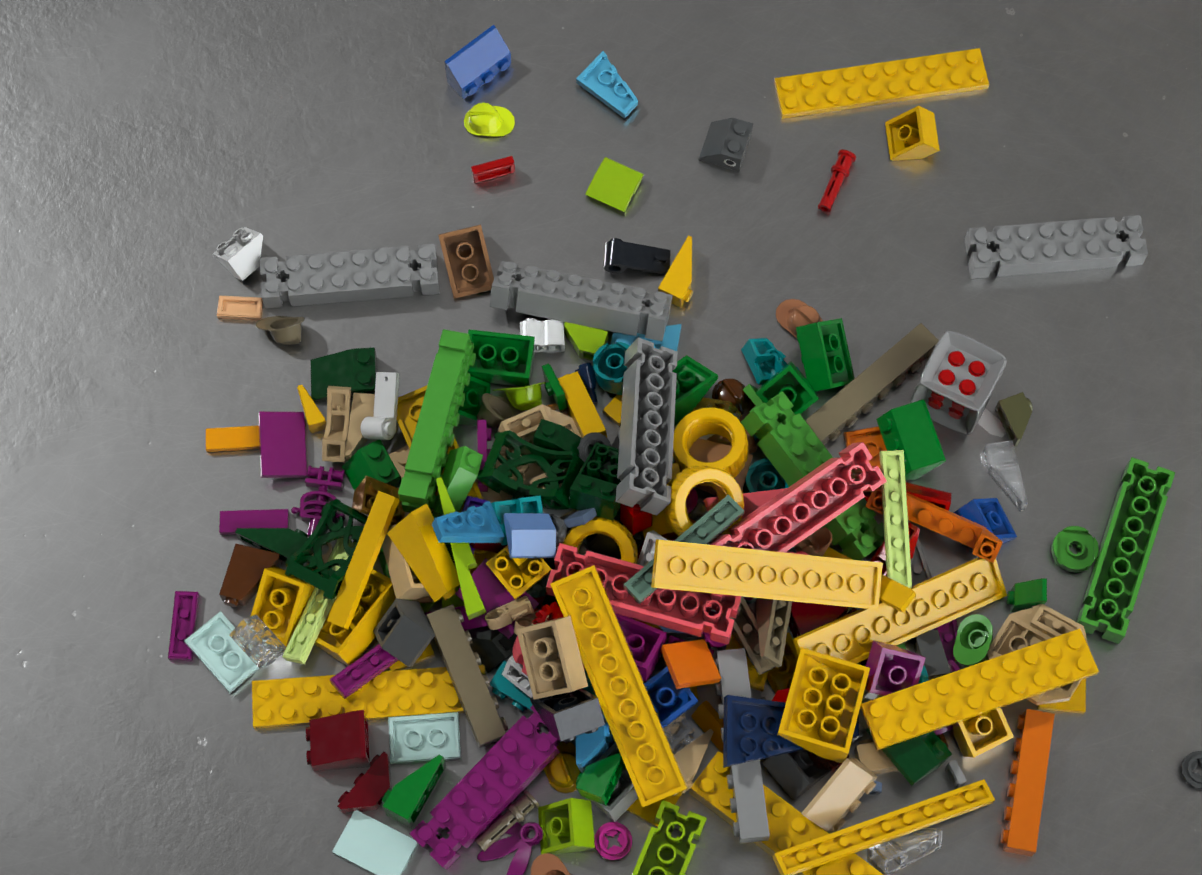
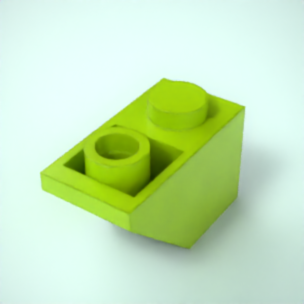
M568 322L564 323V334L581 359L593 361L596 351L601 346L607 344L608 331Z

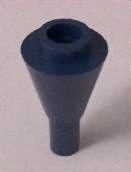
M591 363L580 364L578 366L579 369L575 370V372L578 371L593 404H596L598 400L595 392L596 376Z

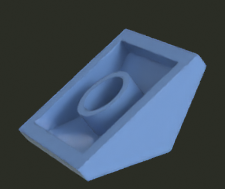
M505 513L503 515L510 558H555L556 529L549 514Z

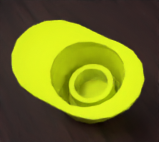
M484 102L474 105L464 118V126L467 131L477 136L502 137L509 134L515 125L514 116L509 110Z

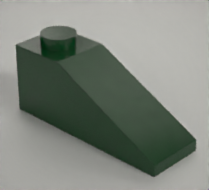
M541 419L534 435L533 444L549 450L573 451L579 456V449L577 447L581 442V437L562 425Z
M237 528L235 531L239 540L257 549L278 553L284 562L308 540V535L299 529L293 531L289 528Z

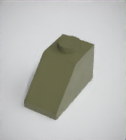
M1023 392L999 400L995 407V411L1013 448L1017 447L1021 441L1033 410L1030 399L1026 398Z

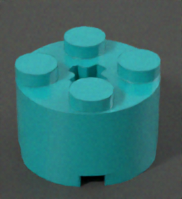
M616 342V344L611 345L607 343L601 346L593 357V368L599 386L605 391L617 395L623 394L624 372L628 369L627 366H624L625 351L630 347L626 343Z
M766 458L758 460L750 466L743 485V493L784 489L789 486L769 459Z

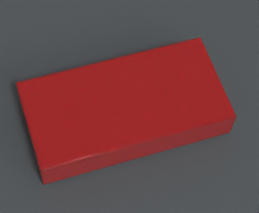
M513 156L472 166L471 172L474 183L514 173L515 164Z

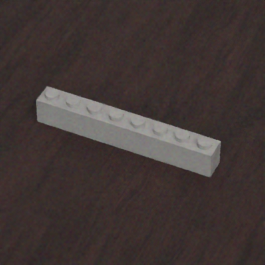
M745 648L720 650L716 653L714 662L721 676L720 682L715 683L716 696L721 695L722 703L718 705L719 719H724L725 696L732 695L752 698ZM721 728L722 742H723L724 728ZM760 760L730 766V775H727L728 789H733L734 798H730L731 813H736L737 822H733L734 837H739V844L768 841L770 833Z

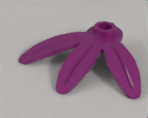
M500 814V815L492 822V824L495 823V822L502 816V814ZM516 822L505 832V834L512 836L496 841L485 852L482 850L477 855V859L479 861L495 860L517 850L510 863L507 875H523L530 861L532 846L540 843L543 838V830L535 822H528L523 826ZM534 830L535 836L530 839L529 832Z

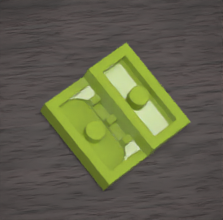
M605 157L585 195L625 213L633 194H636L644 174Z

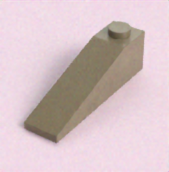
M742 596L736 619L730 617V619L734 620L732 634L741 648H745L747 657L757 673L761 675L776 666L763 659L760 655L757 621Z
M757 598L755 608L760 655L763 659L779 668L782 666L792 601Z

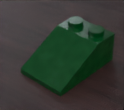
M375 347L349 349L312 359L311 398L313 401L327 402L328 386L351 387V400H353L354 392L375 394L376 372H378Z

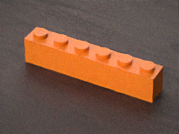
M1026 709L1018 717L1017 729H1020L1019 738L1016 737L1014 742V751L1017 752L1016 760L1012 761L1010 774H1013L1014 778L1013 783H1009L1007 797L1011 798L1010 806H1006L1004 812V820L1007 821L1006 830H1002L1000 841L1001 844H1004L1003 851L1030 857L1036 853L1055 715L1053 713Z

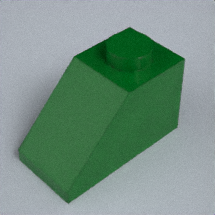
M1041 578L1015 583L1007 594V604L1011 605V612L1033 608V606L1039 604L1045 605L1047 602V579Z
M614 754L586 766L583 773L581 772L576 780V789L579 794L606 806L625 768L621 754Z

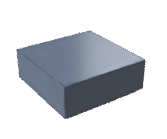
M594 508L581 510L573 513L564 522L568 528L586 524L595 518L597 514Z

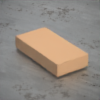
M219 295L217 318L259 321L262 319L263 300L259 297Z

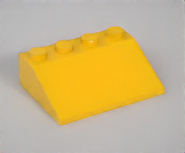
M372 569L349 630L328 622L327 616L314 644L347 666L359 659L376 637L373 630L396 599L391 578Z
M801 647L778 735L819 757L843 763L849 753L870 668Z

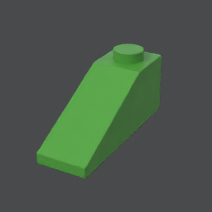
M466 446L449 451L442 477L451 502L457 512L460 511L478 476L483 457L482 454ZM438 492L433 512L444 515Z

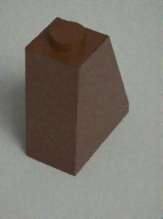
M235 544L219 593L224 604L230 607H237L238 605L245 607L258 592L264 569L281 566L282 558L280 554Z

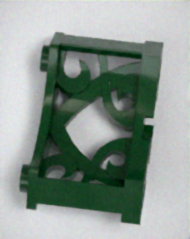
M510 430L495 433V440L483 470H479L476 479L499 494L502 490L512 495V500L541 496L543 509H569L570 488L585 463L578 454L573 451H555L536 446L520 438ZM503 445L513 451L511 453L507 449L505 450L508 460L500 454ZM498 460L501 463V465H499L497 468H494ZM537 463L547 478L538 479L530 486L523 484V477L516 467ZM566 468H568L566 475L561 476L565 473ZM513 474L517 480L515 481L509 477H512ZM541 485H544V488H545V489L537 488V487H539V486H541Z
M338 499L324 505L321 511L322 516L311 536L298 551L288 557L285 564L287 566L285 575L288 577L294 575L324 591L323 596L330 600L337 596L356 546L353 548L348 546L349 538L351 537V542L358 543L364 526H353V519L365 524L368 518L367 515L345 505ZM337 510L349 516L347 527H344L341 516L338 523H333ZM344 538L343 546L346 554L349 556L347 560L334 559L324 564L322 546L333 540ZM334 566H340L337 571L333 569Z

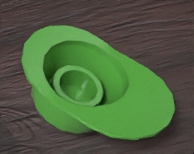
M974 614L966 617L960 623L953 647V655L960 664L966 666L975 665L986 657L993 641V626L987 617Z

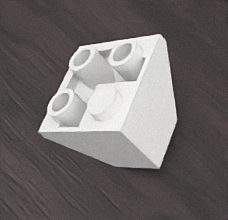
M247 227L239 228L233 233V237L230 240L219 244L212 255L235 278L243 281L259 268L263 236L261 233Z

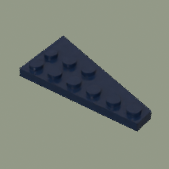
M732 695L724 697L723 768L804 750V748L778 735L786 703ZM859 714L852 738L859 736Z

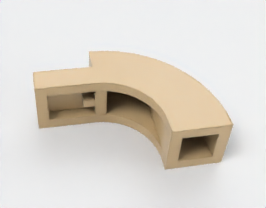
M328 386L327 420L325 434L322 439V461L345 462L346 460L345 450L352 407L351 387Z

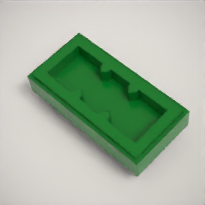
M549 363L542 366L546 382L544 384L548 396H553L559 410H564L567 408L565 393Z

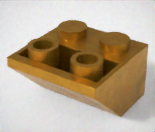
M366 476L354 491L352 508L369 515L378 491L399 498V489ZM402 501L398 503L390 523L391 525H397L404 519L405 512H403L401 505Z

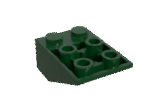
M595 443L570 488V508L579 511L594 508L596 516L614 520L620 509V503L616 502L617 485L621 482L617 478L619 449Z

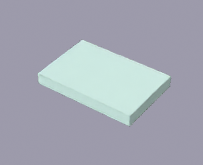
M221 611L184 640L185 644L229 694L266 664L263 658Z
M458 712L388 717L391 765L425 763L438 755L443 756L445 761L461 760Z
M354 811L332 853L374 875H402L418 842L359 811Z

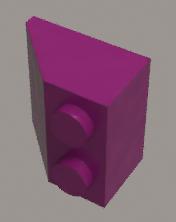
M873 641L866 664L870 671L865 689L869 693L885 696L917 685L926 657L895 645Z

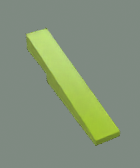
M442 477L437 478L436 482L444 515L456 512ZM451 543L467 617L470 620L487 613L470 573V569L478 567L469 543Z

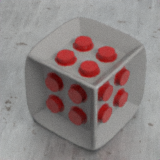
M946 330L939 339L922 372L920 382L914 389L910 403L925 400L933 421L957 432L971 434L991 398L994 387L1005 369L1007 360L1001 353L977 340L955 331Z

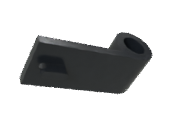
M613 238L605 243L604 269L610 273H621L630 268L666 275L670 268V250L624 242L621 239Z

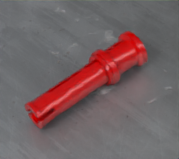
M839 150L837 154L838 159L835 165L831 167V178L818 204V209L823 212H831L842 182L849 176L850 166L856 160L855 154L848 150Z

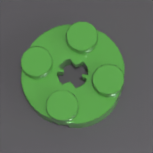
M1069 526L1056 535L1051 545V552L1055 559V564L1059 568L1070 572H1081L1089 569L1096 560L1099 552L1098 542L1095 537L1093 538L1088 533L1087 529L1080 526ZM1072 544H1076V547L1081 549V553L1077 552V554H1074L1069 550V547H1072Z

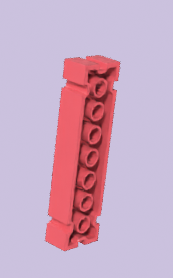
M863 442L852 443L839 452L840 457L827 460L730 527L728 530L731 534H720L709 545L785 553L865 497L863 492H872L887 482L878 466L870 465L869 460L873 457Z
M559 543L554 559L555 569L557 570L551 569L546 585L547 595L555 597L550 585L551 583L595 565L615 614L701 637L702 632L711 634L710 640L729 645L734 627V620L730 619V617L736 619L742 596L658 588L639 604L626 591L623 584L644 566L591 551H586L585 556L578 554V548ZM711 610L716 611V614H714V616L709 615Z

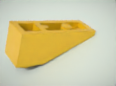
M689 235L658 287V292L673 295L671 304L680 308L684 302H689L693 294L691 290L692 237Z

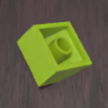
M568 798L538 807L539 825L543 830V838L540 841L541 855L544 853H575L595 848L591 800Z

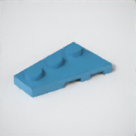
M490 501L484 502L480 507H469L464 512L459 513L456 511L437 517L432 522V527L439 543H501L504 539V534Z

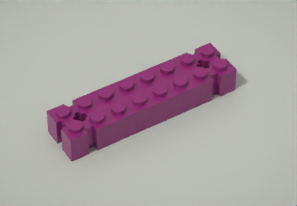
M533 705L530 709L534 713L528 719L523 715L432 809L430 814L433 818L428 823L422 820L409 833L423 848L428 850L431 847L433 849L430 855L443 868L448 870L460 857L457 853L459 848L463 846L468 849L474 840L492 824L560 752L557 746L562 741L555 738L550 731L548 734L544 732L540 734L542 732L541 727L547 726ZM442 830L450 831L447 832L449 834L447 839L440 838Z

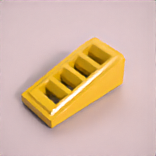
M298 385L297 389L310 432L315 433L325 430L326 419L305 387Z

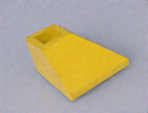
M508 545L486 562L489 569L515 600L551 571V568L543 558H510Z

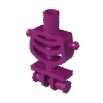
M309 465L307 477L314 476L317 479L305 478V484L307 487L318 488V491H310L303 494L300 499V508L293 507L291 509L293 514L300 513L302 521L310 522L307 533L308 537L311 536L322 516L321 511L327 503L326 500L333 501L337 499L334 495L328 493V489L343 491V484L341 482H344L345 470L337 471L330 467L329 471H324V466L315 468ZM324 476H328L327 481L323 480ZM333 479L341 480V482H334ZM337 510L333 523H335L337 518L340 520V516L342 520H345V515L343 513L339 514Z

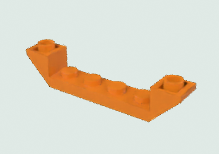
M880 486L871 492L865 507L883 514L882 489ZM906 493L908 520L973 548V555L994 563L1003 541L988 529L969 519Z

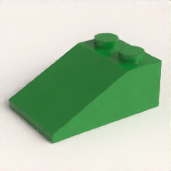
M687 355L677 361V367L672 371L677 373L674 426L693 411L718 379L716 373Z
M436 756L394 785L392 791L388 790L385 793L382 803H384L383 808L388 817L412 829L446 769L443 756Z

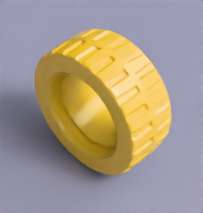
M701 408L687 414L675 427L673 457L675 463L679 464L680 472L692 466H711L726 471L734 478L743 470L749 453L748 439L743 424L732 413L719 408ZM708 434H717L731 442L732 448L724 458L718 461L701 462L689 454L692 444L698 438ZM703 482V483H700V484H699V485H703V486H711L710 484H708V483H706V482Z
M692 466L675 475L668 485L671 487V503L663 509L669 527L680 536L693 525L686 513V499L692 488L703 482L710 484L716 491L718 503L729 494L744 510L743 493L733 476H730L724 470L711 466ZM742 516L737 521H735L730 527L738 523L741 520ZM730 527L721 534H731L728 530Z
M595 517L584 525L573 527L567 533L564 542H562V544L578 548L579 554V548L584 538L596 533L605 534L614 539L619 546L621 560L634 564L638 562L639 554L636 540H634L632 533L628 531L627 527L620 524L617 520L612 521L602 517Z

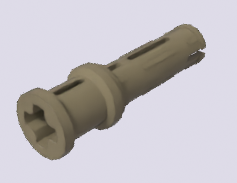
M527 790L523 792L524 795L514 804L508 805V811L474 840L484 852L517 821L519 823L525 820L524 817L532 809L540 806Z

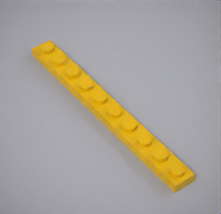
M985 779L782 850L774 853L772 858L780 875H795L993 804L995 798Z

